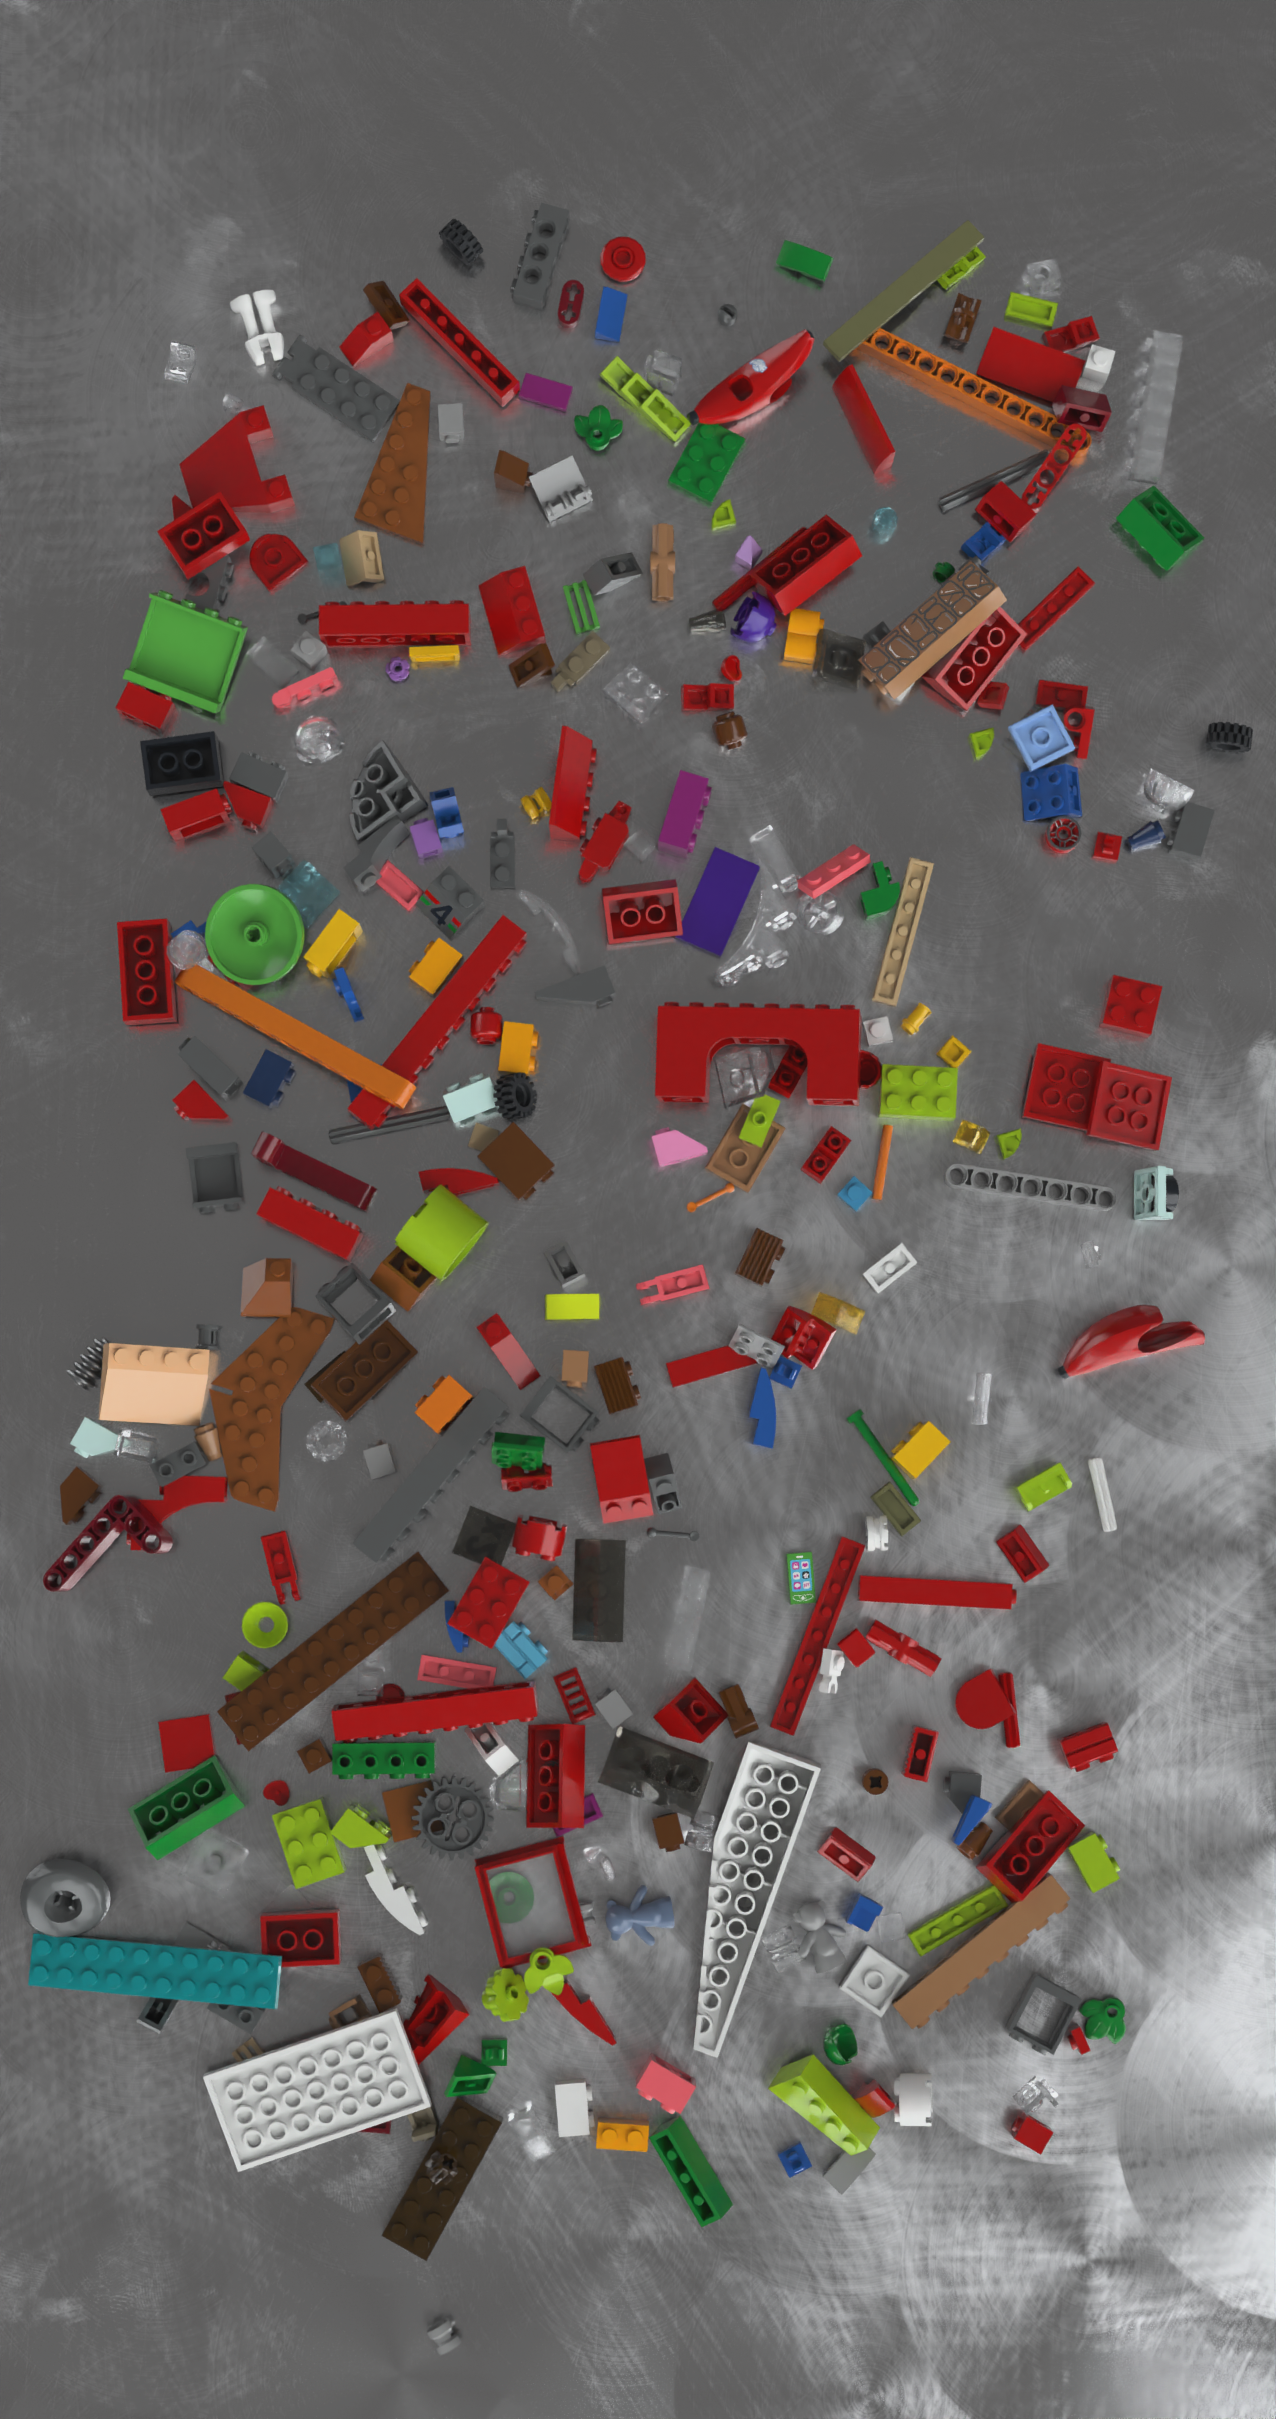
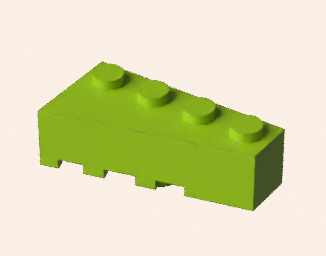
M814 2054L781 2067L768 2088L851 2156L868 2150L880 2129L876 2122Z

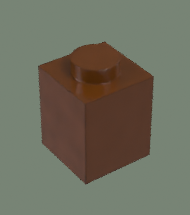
M322 1737L297 1751L309 1774L332 1761V1755Z
M677 1811L652 1817L659 1848H665L666 1852L681 1849L680 1844L684 1843V1838Z

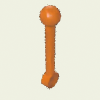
M727 1183L725 1188L695 1203L689 1202L687 1210L694 1212L698 1206L726 1192H733L735 1189L734 1185Z

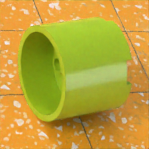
M441 1184L424 1200L425 1203L420 1206L415 1214L409 1218L397 1235L395 1244L442 1282L474 1247L486 1230L489 1222Z

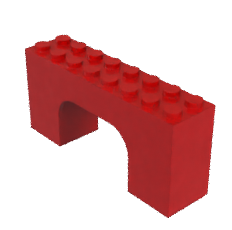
M664 1002V1006H658L655 1097L659 1102L709 1103L711 1062L720 1049L732 1044L790 1045L800 1049L807 1057V1101L809 1105L859 1106L862 1022L860 1009H855V1005H840V1009H830V1005L817 1004L815 1008H805L803 1004H790V1008H779V1004L769 1003L764 1004V1008L754 1007L752 1003H740L739 1007H729V1003H714V1007H704V1003L691 1002L689 1006H679L678 1002Z

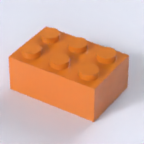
M442 1375L432 1386L435 1389L429 1397L424 1395L415 1404L418 1409L414 1413L440 1435L445 1432L474 1399L450 1375L446 1378Z

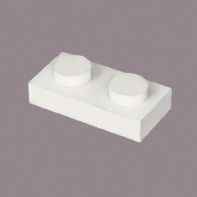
M901 1243L862 1275L878 1294L918 1262Z

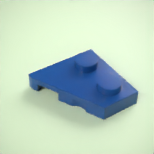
M344 968L334 970L336 978H333L332 981L339 997L344 996L354 1022L363 1020L364 1017Z

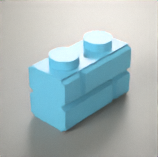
M513 1621L503 1630L495 1647L519 1674L526 1679L548 1659L545 1655L548 1650L539 1640L534 1643L528 1635L531 1631L522 1621L519 1624Z

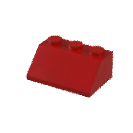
M525 566L501 572L478 585L498 656L546 643L545 633Z
M676 879L602 888L609 944L683 935Z

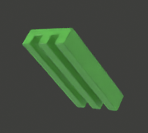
M586 580L580 583H572L569 586H563L576 635L599 629V621ZM581 588L584 589L593 620L592 625H589L579 591ZM571 591L575 593L584 627L581 628L579 627L571 599Z

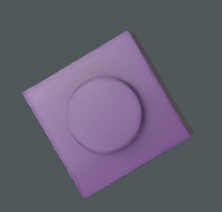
M428 818L419 819L414 822L413 826H410L419 859L443 852L433 819L429 821Z

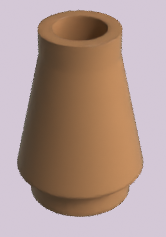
M212 1422L193 1429L195 1433L193 1437L203 1450L208 1461H213L223 1456L220 1449L217 1427H214Z

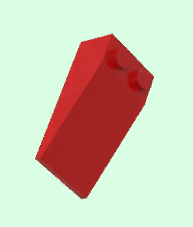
M1048 1790L991 1848L976 1868L1012 1903L1022 1902L1085 1825Z

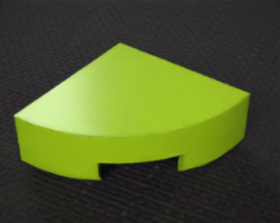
M730 499L722 502L714 512L712 531L736 525Z
M993 727L969 734L975 759L983 756L990 749L994 739Z
M1021 1128L996 1135L1003 1160L1012 1156L1018 1149L1022 1138Z

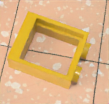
M338 909L304 955L308 971L319 979L322 975L328 979L362 934L363 930L360 923Z

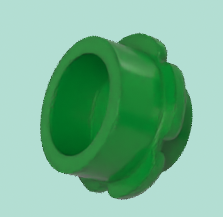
M938 562L935 565L936 569L933 571V577L939 583H942L955 572V568L948 562H943V564Z

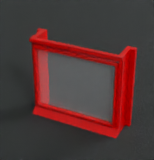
M564 1836L475 1859V1871L497 1958L502 1969L529 1963L531 1953L539 1947L549 1948L555 1955H560L592 1946L590 1937L587 1935L566 1854ZM542 1955L538 1957V1960L545 1959L547 1957Z

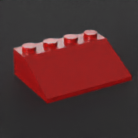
M562 726L549 830L550 839L580 843L581 836H586L587 821H583L584 811L589 812L591 797H587L586 794L587 787L592 788L594 773L589 771L590 764L596 762L597 748H593V740L568 726Z

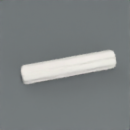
M1101 1457L1089 1459L1088 1463L1104 1532L1114 1531L1117 1529L1103 1460Z

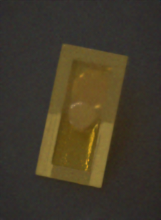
M821 1292L818 1293L811 1311L812 1315L831 1326L857 1335L865 1313L864 1310Z

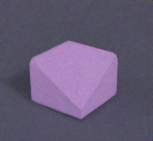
M750 535L746 537L735 554V562L747 570H751L762 554L761 547Z

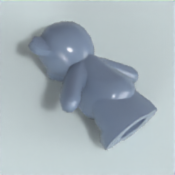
M641 1885L634 1895L629 1908L617 1905L613 1900L608 1901L605 1919L607 1928L611 1932L612 1940H619L621 1934L633 1928L635 1933L646 1944L654 1945V1937L645 1927L674 1928V1915L670 1896L642 1905V1901L647 1893V1887Z

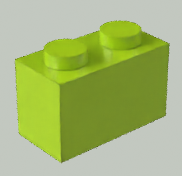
M1093 1831L1071 1842L1067 1850L1089 1890L1095 1893L1120 1879L1117 1874L1120 1868L1114 1857L1109 1858L1106 1854L1105 1849L1108 1846L1102 1835L1099 1834L1097 1836Z

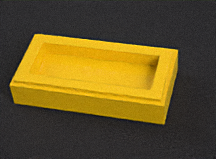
M459 645L409 647V656L412 663L459 661L460 649Z

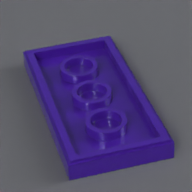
M715 847L682 920L683 935L675 936V938L721 958L761 866Z

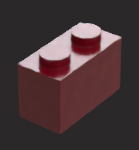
M1061 385L1052 404L1057 423L1065 425L1080 424L1085 429L1103 432L1112 414L1105 394Z

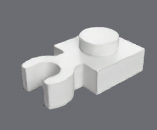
M823 1648L820 1669L823 1679L820 1682V1692L836 1694L838 1687L837 1676H841L845 1663L842 1650Z

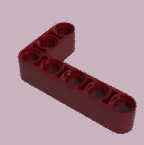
M264 1131L261 1132L251 1152V1155L256 1160L367 1212L377 1191V1188L287 1146L282 1140Z
M116 1495L108 1501L47 1570L43 1577L44 1586L53 1592H64L72 1589L124 1529L145 1552L151 1554L167 1553L173 1544L172 1537L136 1497ZM124 1501L127 1506L125 1512H123L122 1510V1504ZM140 1519L143 1522V1527L141 1530L138 1527V1522ZM107 1520H109L110 1522V1528L108 1531L106 1529ZM156 1537L159 1538V1546L157 1548L154 1543ZM91 1538H92L93 1541H94V1545H93V1548H92V1549L90 1548V1545H89ZM75 1556L78 1561L76 1567L73 1564ZM59 1575L61 1577L60 1585H58L57 1583V1577Z

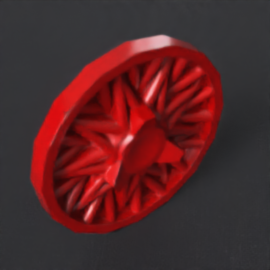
M616 237L610 240L603 247L600 254L601 267L604 273L610 279L618 282H629L636 279L643 272L646 264L642 245L630 237Z

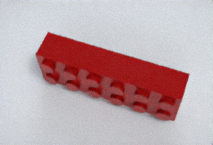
M434 600L425 601L424 604H414L413 601H401L400 604L377 601L375 605H365L364 602L360 601L350 602V605H340L339 602H326L325 605H319V636L321 642L326 647L471 645V614L469 604H464V601L452 600L449 604H439L438 601Z

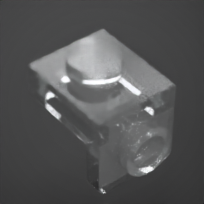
M172 341L170 345L171 355L164 371V379L189 384L196 364V347Z

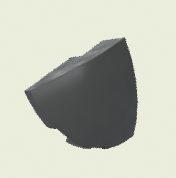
M382 740L363 760V769L358 779L353 780L349 796L352 800V813H349L353 832L359 842L366 840L394 816L397 815L404 822L429 806L405 768Z

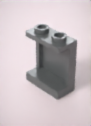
M236 1142L186 1148L190 1167L193 1209L199 1210V1213L214 1212L216 1207H224V1210L239 1209L240 1204H245L239 1146Z

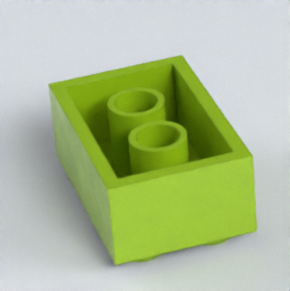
M882 1064L878 1117L954 1121L956 1118L958 1068Z
M323 1797L272 1815L296 1889L342 1874L347 1870L337 1838L330 1834L333 1825Z

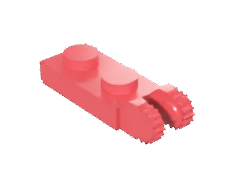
M329 667L289 685L277 693L275 692L271 699L273 705L281 709L284 706H289L295 697L301 700L310 696L313 689L320 687L323 690L334 685L333 681L337 679L333 667Z
M703 1264L654 1277L655 1279L636 1284L637 1290H645L656 1285L659 1293L640 1299L641 1305L659 1300L663 1302L710 1289Z

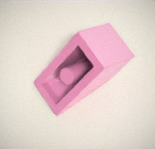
M669 1127L656 1130V1135L651 1136L659 1168L708 1154L706 1146L677 1130L670 1131Z

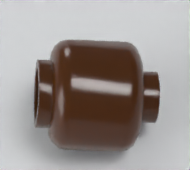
M734 711L715 717L716 721L712 724V729L717 744L719 746L727 745L728 750L742 746L741 741L748 735L743 717L739 714L735 715Z

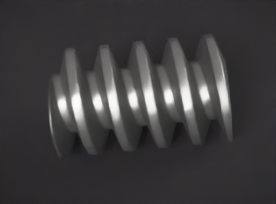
M102 1337V1341L94 1338L93 1341L96 1348L86 1347L90 1354L89 1356L80 1354L83 1361L82 1364L73 1362L76 1371L66 1370L68 1375L86 1391H88L86 1386L95 1387L92 1378L101 1380L99 1370L102 1371L103 1344L110 1343L104 1337Z

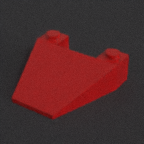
M264 405L238 413L179 464L192 508L219 491L234 512L273 513L295 506L285 474L261 481L250 444L274 437Z

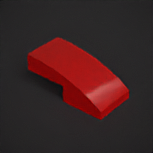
M1092 316L1071 321L1067 326L1045 331L1042 335L1045 346L1064 353L1082 348L1100 339Z
M709 683L708 685L683 684L681 686V711H722L734 709V684Z

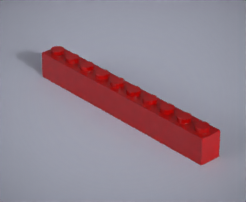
M502 915L382 1066L415 1085L419 1079L417 1074L422 1068L426 1070L434 1060L432 1055L437 1049L442 1050L450 1040L448 1035L453 1029L457 1031L466 1020L463 1018L468 1010H475L481 1002L479 997L484 990L489 992L496 983L494 979L500 971L504 973L512 963L510 960L515 952L519 954L527 944V941H525L527 933L506 916ZM363 1088L347 1110L348 1113L372 1131L375 1126L378 1128L382 1126L388 1117L386 1112L391 1107L395 1109L396 1106Z

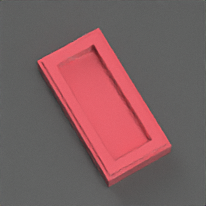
M387 860L380 871L382 877L375 883L410 912L424 891Z

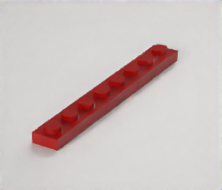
M841 1536L772 1718L771 1728L794 1736L822 1662L823 1648L827 1649L866 1545Z

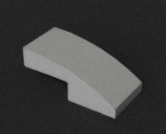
M868 2148V2150L851 2156L843 2150L840 2153V2157L823 2174V2177L842 2195L868 2166L876 2153Z

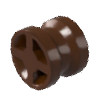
M869 1769L862 1777L863 1787L870 1794H882L888 1787V1777L880 1769Z

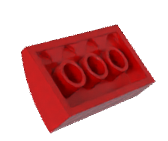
M851 364L836 378L832 389L873 473L876 474L892 467L895 450L853 364Z

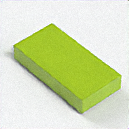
M1010 292L1004 318L1052 329L1058 303Z

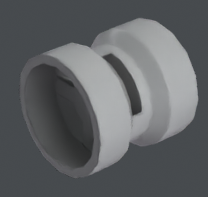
M449 2318L436 2323L426 2331L430 2339L437 2342L435 2348L439 2355L451 2351L461 2343L459 2336L454 2333L452 2334L453 2325Z

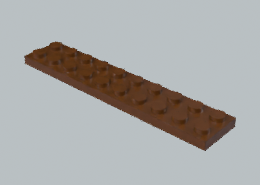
M416 1552L217 1711L249 1752L448 1593L449 1590L420 1553Z

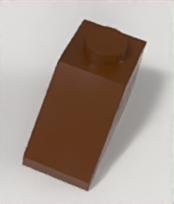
M499 450L494 471L496 488L525 494L526 486L531 487L528 477L533 475V472H530L529 463L506 451Z

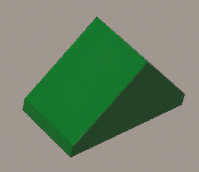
M461 2055L444 2095L446 2097L488 2093L497 2073L495 2070Z

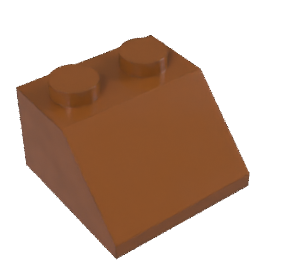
M398 1246L380 1263L370 1278L373 1284L406 1311H409L437 1280L434 1275Z

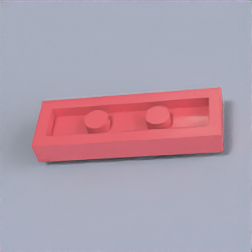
M853 844L797 880L798 889L815 899L871 862L870 854Z
M422 1654L417 1680L467 1689L494 1686L497 1667Z

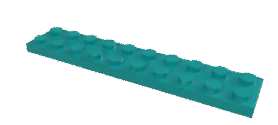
M33 1933L28 1985L277 2009L282 1956L75 1936L52 1937L42 1933Z

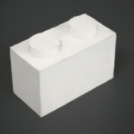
M586 2078L555 2081L559 2137L590 2135V2127H595L594 2112L588 2111V2101H593L592 2086L586 2085Z

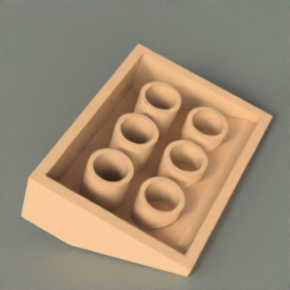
M118 1343L103 1344L98 1420L199 1426L208 1378L210 1350Z

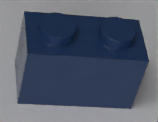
M265 1049L243 1094L272 1110L274 1105H279L284 1096L282 1089L285 1083L290 1084L296 1072L293 1070L295 1065L293 1062Z

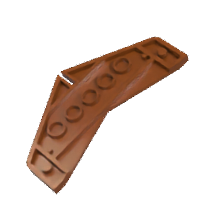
M292 1307L291 1317H279L211 1383L233 1390L232 1395L209 1389L229 1489L234 1499L276 1512L280 1491L281 1408L313 1357L331 1333L335 1321L334 1318L298 1307Z

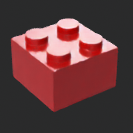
M1113 975L1109 980L1099 1027L1147 1039L1152 1034L1163 986Z

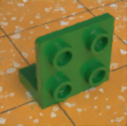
M495 1432L494 1442H492V1463L501 1468L520 1466L528 1471H534L536 1468L542 1469L545 1437Z

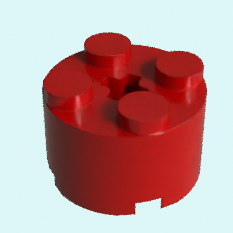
M518 1515L512 1547L516 1548L515 1553L519 1555L530 1556L531 1553L541 1554L540 1559L555 1561L556 1556H562L567 1525L563 1523L562 1528L557 1527L558 1521L529 1516V1520H523V1515Z

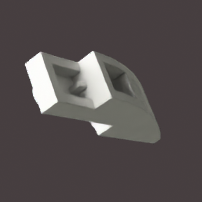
M381 1845L364 1846V1850L373 1867V1870L366 1873L365 1877L379 1901L408 1929L418 1935L424 1934L426 1931L424 1926L428 1925L423 1912H418L414 1905L417 1902V1898L411 1887L407 1889L405 1884L395 1887L394 1883H397V1879L392 1868L387 1869L384 1863L387 1857Z

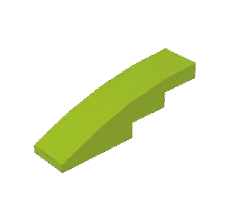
M618 356L614 357L599 374L622 398L673 442L691 425L658 389L654 390Z

